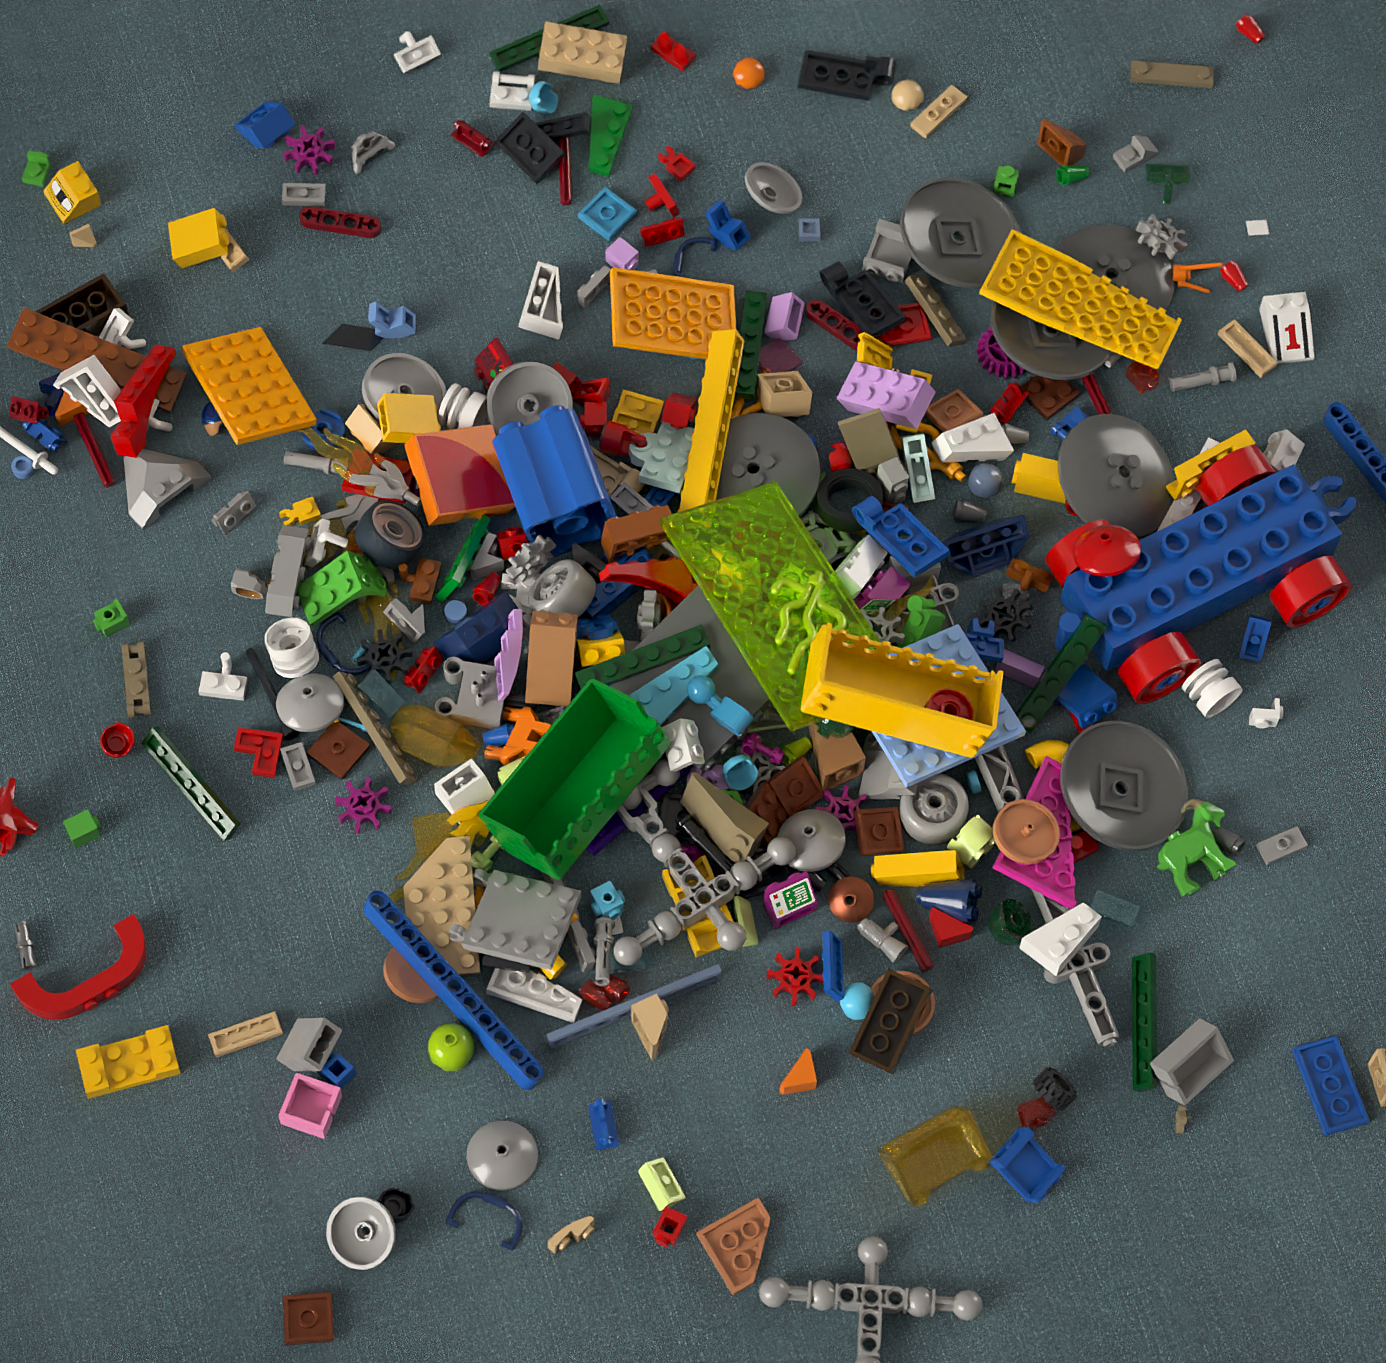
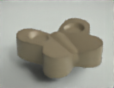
M1178 1105V1111L1175 1114L1176 1134H1183L1184 1125L1187 1121H1191V1116L1186 1115V1106Z

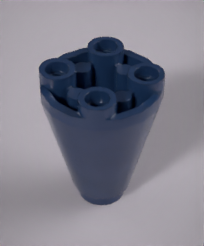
M973 878L924 884V886L919 885L916 893V903L929 910L934 907L966 924H971L972 921L978 920L979 908H976L977 898H981L982 885H978L976 879Z

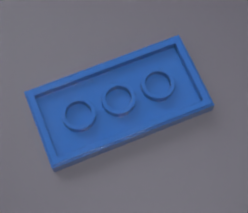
M1337 1035L1293 1047L1292 1052L1324 1135L1328 1136L1369 1124V1116Z

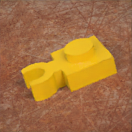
M313 496L293 503V510L284 509L279 512L280 518H290L283 522L286 526H293L296 521H299L302 526L321 518Z

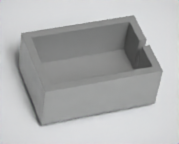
M1199 1018L1150 1064L1157 1078L1160 1079L1159 1082L1166 1095L1185 1106L1225 1070L1234 1059L1218 1027Z

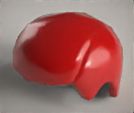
M843 442L832 444L831 448L834 447L835 451L829 454L831 472L852 468L853 459L847 445Z
M116 722L106 727L100 737L102 750L106 755L113 758H122L128 755L135 745L134 732L128 725L121 722Z

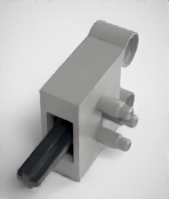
M450 657L444 662V677L446 681L450 684H458L461 681L462 683L457 705L448 697L440 698L436 702L435 711L439 723L444 725L457 723L494 729L502 724L505 706L521 709L527 706L533 710L537 709L538 704L525 703L526 696L509 693L503 702H498L495 666L465 662L457 657ZM452 668H456L459 670L456 673L449 672V670ZM443 709L451 710L449 713L445 714L440 712Z

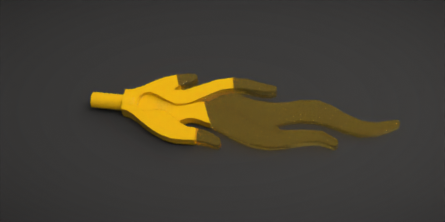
M489 800L456 810L442 825L436 828V831L447 830L459 821H461L460 825L452 832L432 839L422 845L414 854L405 871L396 876L395 879L400 881L408 878L417 869L419 864L426 861L446 838L470 836L471 849L477 833L475 846H480L486 839L489 829L479 818L478 814ZM403 886L392 892L389 896L394 903L399 898L404 897Z

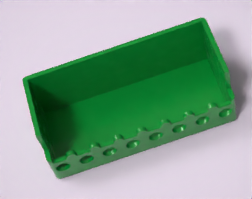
M590 679L482 808L478 816L507 853L559 880L668 749L671 741L657 720L647 714L637 699L595 679Z

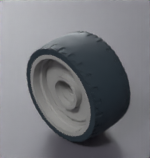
M380 500L374 503L361 517L355 529V540L361 552L371 562L388 569H399V565L404 563L408 565L421 550L426 537L423 523L419 517L403 504L392 500Z

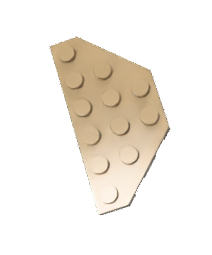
M470 836L446 838L403 886L405 916L459 975L480 974L479 953L463 949V942L450 940L451 933H449L452 924H458L468 930L475 915Z

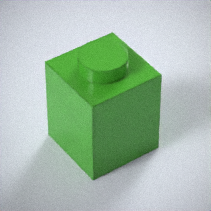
M88 809L63 821L75 849L100 837L98 831L101 828L100 822L96 815L91 816Z

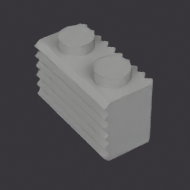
M894 457L879 465L877 480L882 487L885 501L899 504L906 499L909 475H907L903 465L900 464L901 461H898L899 458Z

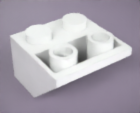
M472 759L434 784L436 796L451 814L462 807L490 800L495 794L486 776Z

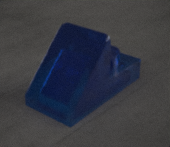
M60 373L39 381L41 392L48 394L45 406H47L49 415L56 417L55 414L64 393L63 389H57L53 386Z

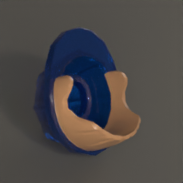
M212 402L207 403L202 411L201 424L204 425L210 436L218 434L219 426L224 422Z

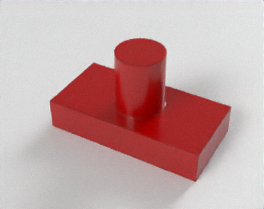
M656 173L648 177L657 192L644 200L649 210L652 211L665 204L672 217L679 215L680 212Z
M1085 830L1071 839V853H1073L1074 864L1099 850V846L1093 837Z

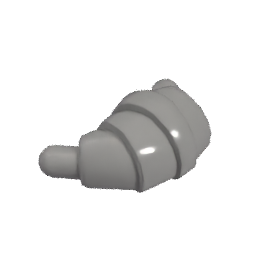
M375 131L360 135L352 146L354 172L360 174L362 165L365 164L368 158L374 156L381 149H394L395 143Z

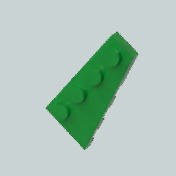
M593 95L589 172L607 177L610 176L633 110L632 104Z
M483 514L472 527L462 546L464 549L460 551L454 560L453 568L443 581L445 585L435 595L434 598L441 603L456 586L460 588L466 579L464 573L465 571L468 572L474 563V560L471 558L480 550L482 544L479 542L486 537L490 529L487 527L490 518Z

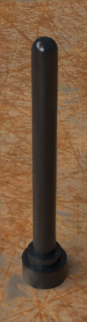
M248 648L246 655L282 724L280 732L283 733L284 740L289 741L298 737L301 731L294 730L281 721L276 708L277 694L255 650Z

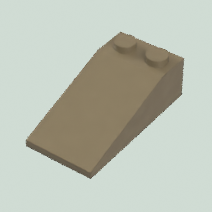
M880 408L838 422L856 469L876 477L881 463L894 457H898V461H901L896 442Z
M693 772L680 803L701 828L706 831L707 835L724 855L736 863L746 861L748 856L751 858L757 851L769 823L699 774Z

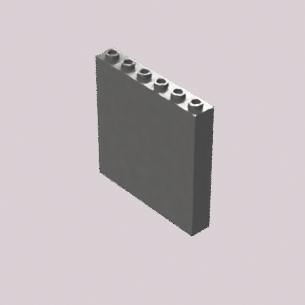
M698 585L633 650L698 625H703L711 646L708 649L719 664V667L709 677L715 684V693L721 699L727 696L745 708L754 717L752 723L740 736H737L711 716L710 712L713 709L708 704H698L689 698L661 725V727L666 726L680 718L695 722L698 728L700 745L704 751L705 763H693L691 765L703 774L705 771L709 772L714 768L717 763L716 760L721 755L725 756L730 752L733 747L732 744L737 739L741 740L746 736L749 731L748 728L753 723L757 724L765 715L764 712L769 707L773 708L781 699L780 696L785 691L789 692L796 685L797 676L796 673L793 675L789 674L787 671L788 665L703 587ZM691 655L609 686L630 696V694Z

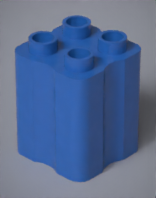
M555 405L543 410L540 414V420L524 426L522 422L516 421L502 426L499 430V435L492 440V444L528 540L534 542L538 535H541L544 539L550 537L557 545L556 548L550 551L554 557L572 550L574 542L580 546L600 540L605 521L617 515L588 438L582 429L575 410Z

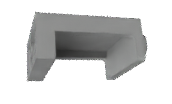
M879 219L867 257L863 261L862 271L867 269L873 276L878 275L892 282L903 283L912 256L904 244L900 225Z

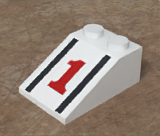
M1306 292L1263 296L1259 310L1269 354L1278 364L1314 360L1310 310Z

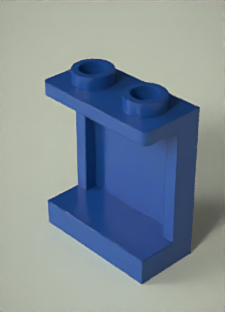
M1085 664L1077 668L1053 702L1055 706L1062 703L1078 718L1079 726L1082 729L1094 724L1119 707L1116 692Z
M1020 1127L991 1158L989 1163L1026 1202H1039L1047 1195V1189L1062 1178L1063 1175L1061 1173L1066 1168L1063 1164H1057L1032 1138L1034 1132L1029 1127Z

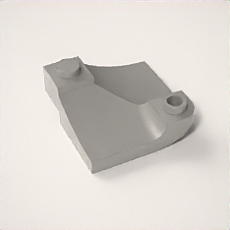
M870 732L865 739L863 747L866 763L858 796L860 797L862 794H865L866 800L901 799L902 795H916L918 783L907 788L905 787L874 734Z

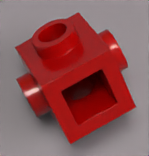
M510 527L504 532L496 533L503 560L515 557L517 551L522 549L521 545L523 543L531 542L525 535L523 528Z

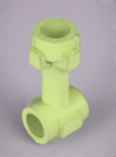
M493 835L490 838L492 843L483 853L476 851L472 855L471 862L475 869H482L487 872L493 864L490 858L498 849H503Z

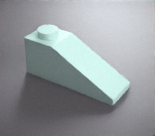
M924 434L900 437L913 503L935 499Z

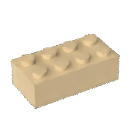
M545 21L537 70L619 84L627 36Z

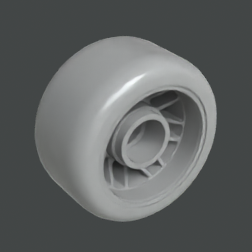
M571 559L558 561L547 568L535 581L528 595V605L532 612L543 609L551 613H569L580 617L594 598L596 592L595 580L576 561Z
M938 773L918 782L916 795L901 796L899 805L901 824L911 837L922 843L942 844L955 838L965 825L969 809L968 797L958 781L946 774ZM930 805H937L938 808H933Z

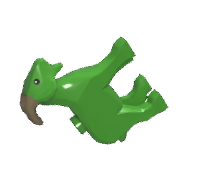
M1189 799L1181 809V813L1189 809L1195 810L1191 828L1182 834L1180 831H1177L1168 837L1169 841L1165 843L1158 853L1159 865H1157V868L1161 871L1168 869L1172 871L1174 883L1182 897L1186 894L1190 896L1201 889L1197 882L1192 881L1188 877L1187 867L1202 861L1215 881L1224 876L1227 870L1237 865L1232 859L1227 858L1221 852L1209 823H1213L1217 828H1220V820L1225 816V812L1213 804L1199 799Z

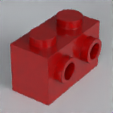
M672 392L665 401L661 421L670 423L671 427L677 429L687 427L690 422H694L695 415L698 413L699 405H696L697 398Z

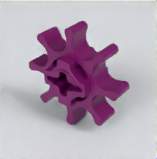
M301 126L302 136L300 138L294 139L289 135L286 136L287 145L294 148L283 152L284 160H298L294 164L296 173H300L303 166H311L314 175H317V164L319 162H326L329 165L333 164L332 155H328L325 152L335 149V141L333 139L329 141L321 140L324 137L322 127L318 129L316 134L309 135L306 133L305 126Z
M366 777V784L361 789L354 788L351 781H347L346 788L351 792L350 796L347 798L335 797L336 806H345L347 808L345 813L338 816L339 823L343 824L348 819H354L357 822L355 825V832L357 834L361 833V826L365 822L373 823L375 829L379 830L381 826L376 816L379 813H392L390 805L379 803L381 798L388 795L387 788L383 787L378 792L371 791L370 786L372 783L370 777Z
M847 785L843 787V795L839 798L833 797L830 791L826 790L824 792V799L830 805L826 808L817 806L815 809L831 813L841 822L844 831L853 830L857 834L854 811L860 810L859 806L866 802V795L862 794L860 798L855 800L849 798V786Z

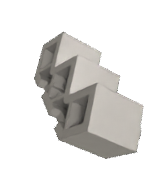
M282 525L277 541L278 550L274 556L271 571V583L267 591L265 613L292 617L294 610L299 609L300 597L297 596V587L300 580L305 578L306 567H302L306 551H310L312 538L308 537L309 529Z

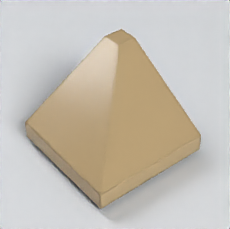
M89 224L69 233L74 247L97 246Z

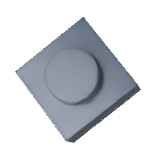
M820 218L798 219L799 241H820Z

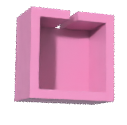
M296 1073L278 1115L280 1123L325 1139L333 1121L332 1115L335 1116L342 1098L341 1088Z

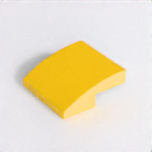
M623 389L612 421L628 425V429L638 434L655 433L665 402Z

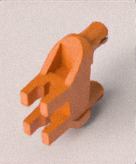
M510 706L505 707L506 711H503V719L505 721H514L516 724L503 748L493 745L487 746L488 750H485L484 753L486 759L501 761L505 766L523 756L526 757L551 727V724L540 722L531 707L526 706L522 709Z

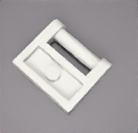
M493 72L490 107L531 111L529 94L535 84V75L516 76ZM499 82L525 84L527 88L499 86Z

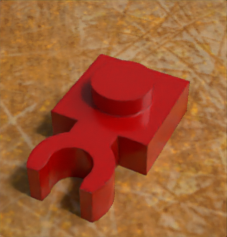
M670 146L666 147L668 156H664L661 152L658 154L659 161L666 164V170L680 182L696 170V165L682 153L676 156L673 148Z

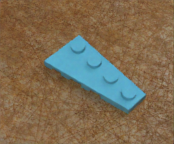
M707 646L636 690L630 696L637 699L647 714L656 719L661 726L675 713L674 711L683 702L685 703L689 699L687 693L689 681L698 675L710 677L719 667V664Z

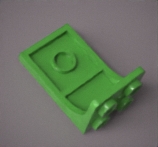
M346 551L299 584L297 593L309 624L312 626L318 625L357 598L368 595L385 597L388 593L386 583L378 570L379 566L371 562L364 555Z

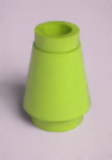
M803 737L781 747L782 751L785 752L782 763L787 766L799 756H804L812 748L810 740L807 737Z

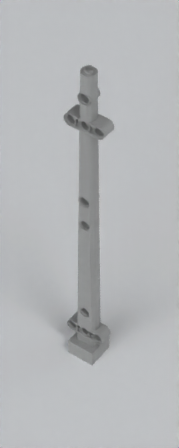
M915 548L912 551L921 553L924 550ZM890 556L888 568L892 567L911 584L903 593L905 596L900 598L897 604L896 617L901 618V623H906L911 613L904 612L902 608H908L909 598L918 595L923 596L925 599H933L936 603V608L931 609L937 610L946 616L939 632L954 626L949 610L956 606L959 590L951 583L938 585L941 569L940 562L914 578L893 556ZM948 594L951 595L953 598L946 599L943 595ZM1003 745L975 757L998 813L1009 803L1004 800V797H1011L1014 801L1024 799ZM1031 889L1046 924L1069 911L1066 906ZM1099 942L1085 947L1082 946L1057 976L1046 968L1043 974L1046 981L1052 984H1058L1067 980L1071 981L1098 1046L1109 1048L1117 1044L1116 1040L1120 1036L1094 974V971L1102 969L1106 965L1110 956L1108 946ZM1093 953L1102 954L1104 959H1096ZM1079 960L1082 966L1076 967L1071 961ZM1094 1001L1098 1003L1100 1008L1094 1009L1090 1007L1089 1002Z

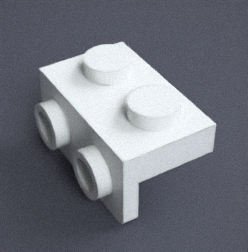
M1285 429L1275 432L1269 437V443L1263 455L1277 473L1293 464L1296 465L1305 444Z
M680 718L661 727L671 741V745L666 750L670 771L676 772L693 763H705L704 751L698 737V728L693 720Z

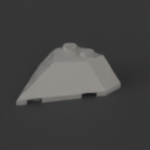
M142 449L137 458L123 456L128 512L130 517L142 529H145L160 517L158 509L185 488L190 486L195 491L212 478L197 461L147 449Z

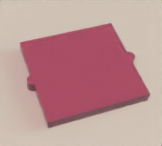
M778 338L760 349L758 364L761 370H764L766 373L789 372L800 366L802 361L795 355L792 348H789Z

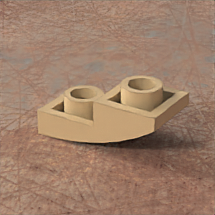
M592 1216L585 1217L567 1225L548 1241V1248L556 1254L559 1249L563 1251L570 1244V1237L578 1243L582 1238L586 1240L595 1230L593 1228L594 1218Z

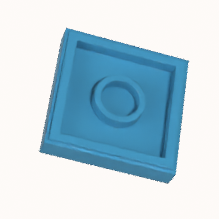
M604 187L578 213V218L605 239L611 241L637 215V210L611 190Z

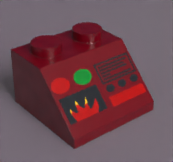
M494 338L475 358V368L473 370L477 379H482L485 384L483 386L486 394L496 376L505 368L513 365L498 338Z

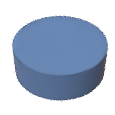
M27 456L16 457L11 464L13 474L21 479L30 477L34 472L33 461Z
M453 600L446 604L444 612L449 622L457 624L466 618L467 608L463 602Z

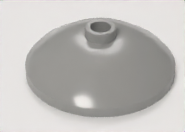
M759 162L751 165L746 171L745 183L748 192L765 209L774 213L788 214L796 211L801 205L802 193L800 187L785 170L770 163Z
M305 674L290 680L282 687L276 700V708L281 721L288 727L302 732H312L328 727L340 716L344 707L343 692L336 681L321 674Z
M818 809L803 810L792 815L783 823L777 836L789 838L796 847L795 857L788 865L794 869L807 872L822 870L832 865L841 856L846 843L845 831L841 822L831 813Z
M494 1121L484 1125L473 1135L467 1148V1163L471 1174L480 1184L493 1190L506 1191L521 1186L532 1176L538 1162V1149L533 1136L523 1126L511 1121ZM503 1147L506 1149V1152L500 1154L498 1149Z
M360 1196L341 1202L332 1211L327 1223V1241L332 1253L341 1263L350 1268L360 1270L373 1268L385 1261L394 1247L396 1238L394 1221L388 1210L372 1198ZM365 1227L370 1229L369 1235L365 1233Z

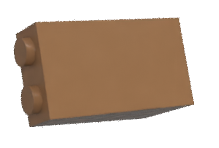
M547 611L532 612L525 703L566 707L571 703L575 679L578 615Z
M806 714L818 780L823 790H831L863 776L866 757L848 724Z

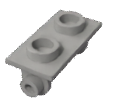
M248 491L237 493V496L228 503V509L223 507L218 513L213 515L212 523L215 526L219 525L223 534L230 531L256 507Z

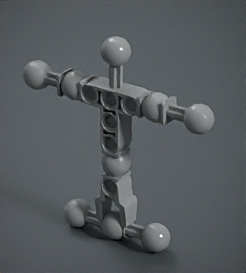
M661 758L655 763L651 774L641 780L616 812H618V815L630 831H637L650 844L654 857L660 862H664L665 867L669 868L671 876L685 893L686 897L680 900L675 908L672 906L670 911L658 913L653 922L649 920V929L636 938L625 936L616 942L613 954L615 959L622 965L630 966L636 964L641 959L643 949L655 941H658L662 946L664 940L674 939L680 930H685V927L694 925L706 916L711 919L718 929L717 941L721 947L730 951L740 949L746 940V932L739 923L728 921L720 907L731 901L735 894L739 895L740 890L751 889L756 884L757 879L760 882L762 880L761 872L773 864L782 866L789 864L796 854V847L793 841L787 837L779 836L773 838L767 847V852L753 861L748 856L746 861L735 863L730 872L727 870L725 874H721L707 883L689 857L683 853L679 840L672 834H668L667 828H663V823L658 817L657 803L648 792L657 785L670 786L678 780L680 770L676 772L670 771L667 758ZM641 800H643L649 808V813L642 814L640 818L631 817L627 811L636 809L640 805ZM652 828H656L659 830L656 833L648 832ZM677 863L684 864L682 868L674 867V865ZM691 880L698 882L694 886L687 885V882ZM723 885L730 887L727 891L719 890ZM702 898H709L711 900L706 904L700 902ZM684 910H689L692 912L688 916H682L680 914Z
M875 1236L862 1240L857 1250L858 1257L865 1264L864 1284L846 1283L839 1286V1283H836L834 1286L831 1282L825 1280L816 1281L813 1284L809 1280L807 1287L788 1286L783 1279L771 1277L764 1280L759 1289L762 1302L773 1308L780 1307L787 1300L807 1302V1309L811 1305L817 1310L824 1311L834 1306L835 1310L838 1307L845 1311L859 1312L858 1355L854 1363H881L879 1361L880 1353L878 1352L881 1344L882 1313L897 1314L903 1311V1314L908 1312L915 1317H924L930 1313V1317H933L935 1310L954 1311L956 1316L967 1321L978 1317L983 1307L980 1296L971 1290H963L957 1293L955 1297L935 1296V1289H932L930 1292L928 1289L920 1286L908 1291V1288L903 1290L896 1286L879 1285V1265L887 1259L888 1248L881 1238ZM846 1292L850 1293L853 1300L846 1302L841 1299L840 1295ZM872 1294L876 1296L877 1301L875 1303H868L865 1300V1296ZM897 1296L900 1298L901 1303L894 1305L890 1303L889 1297ZM872 1318L875 1320L876 1325L868 1327L864 1324L863 1320ZM872 1342L875 1349L867 1351L863 1348L862 1344Z

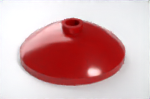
M1116 525L1093 527L1081 534L1073 546V558L1076 565L1088 574L1103 577L1126 572L1137 563L1141 554V546L1137 536L1130 530Z

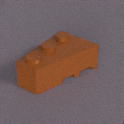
M654 506L647 511H634L628 516L620 518L616 516L605 521L601 544L608 563L616 562L614 558L626 553L628 556H632L635 554L634 550L645 545L649 549L673 539L677 527L669 506Z

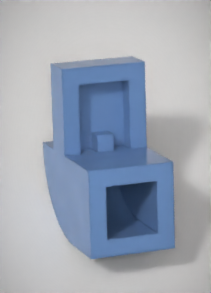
M378 302L369 304L368 319L369 323L375 327L376 335L383 338H403L415 334L416 314L406 307L401 306L388 310Z

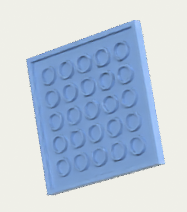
M959 624L905 646L912 648L913 652L924 655L931 653L935 658L945 661L953 659L956 661V664L967 667L975 665L978 667V670L988 672ZM889 653V655H891V656H897V655H898V654H896V653ZM909 659L910 661H913V662H919V661H920V660H918V659ZM931 665L932 667H935V668H940V667H941V666H939V665ZM952 671V672L957 673V674H962V673H963V672H961V671ZM974 677L975 679L979 680L985 679L983 677ZM1002 692L997 728L975 757L1018 739L1026 733V730ZM872 731L906 788L972 759Z

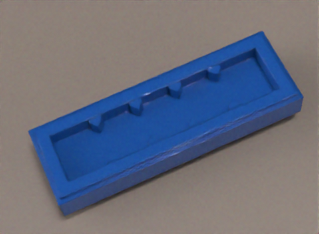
M828 930L823 932L822 960L824 972L822 973V978L824 980V992L837 1002L844 999L842 940L832 931Z

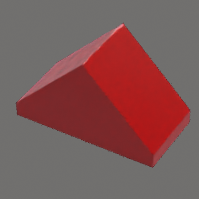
M601 378L583 381L575 390L572 401L585 406V402H607L610 396V379Z
M934 907L930 910L929 922L939 948L971 938L974 927Z

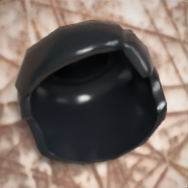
M389 1188L383 1191L377 1200L388 1210L394 1224L406 1221L415 1207V1204L412 1203L411 1194L404 1192L400 1188Z

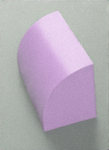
M793 292L772 297L764 334L783 341L796 340L805 302Z
M1004 649V659L1001 663L997 662L995 671H1004L1003 675L1034 688L1044 674L1046 667Z

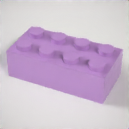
M855 361L837 399L847 411L862 414L880 408L886 421L917 429L936 392L925 379Z

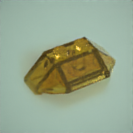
M422 705L401 706L390 723L400 750L439 768L459 765L473 759L481 746V743L460 723Z

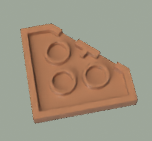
M759 1198L696 1233L733 1296L753 1285L771 1218Z

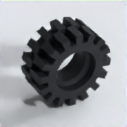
M1050 1066L1046 1067L1033 1080L1036 1091L1040 1092L1039 1095L1045 1099L1046 1103L1049 1102L1052 1108L1055 1107L1058 1111L1065 1110L1077 1097V1094H1075L1077 1092L1073 1089V1085L1068 1083L1069 1080L1064 1078L1061 1072L1058 1073L1055 1068L1053 1069Z

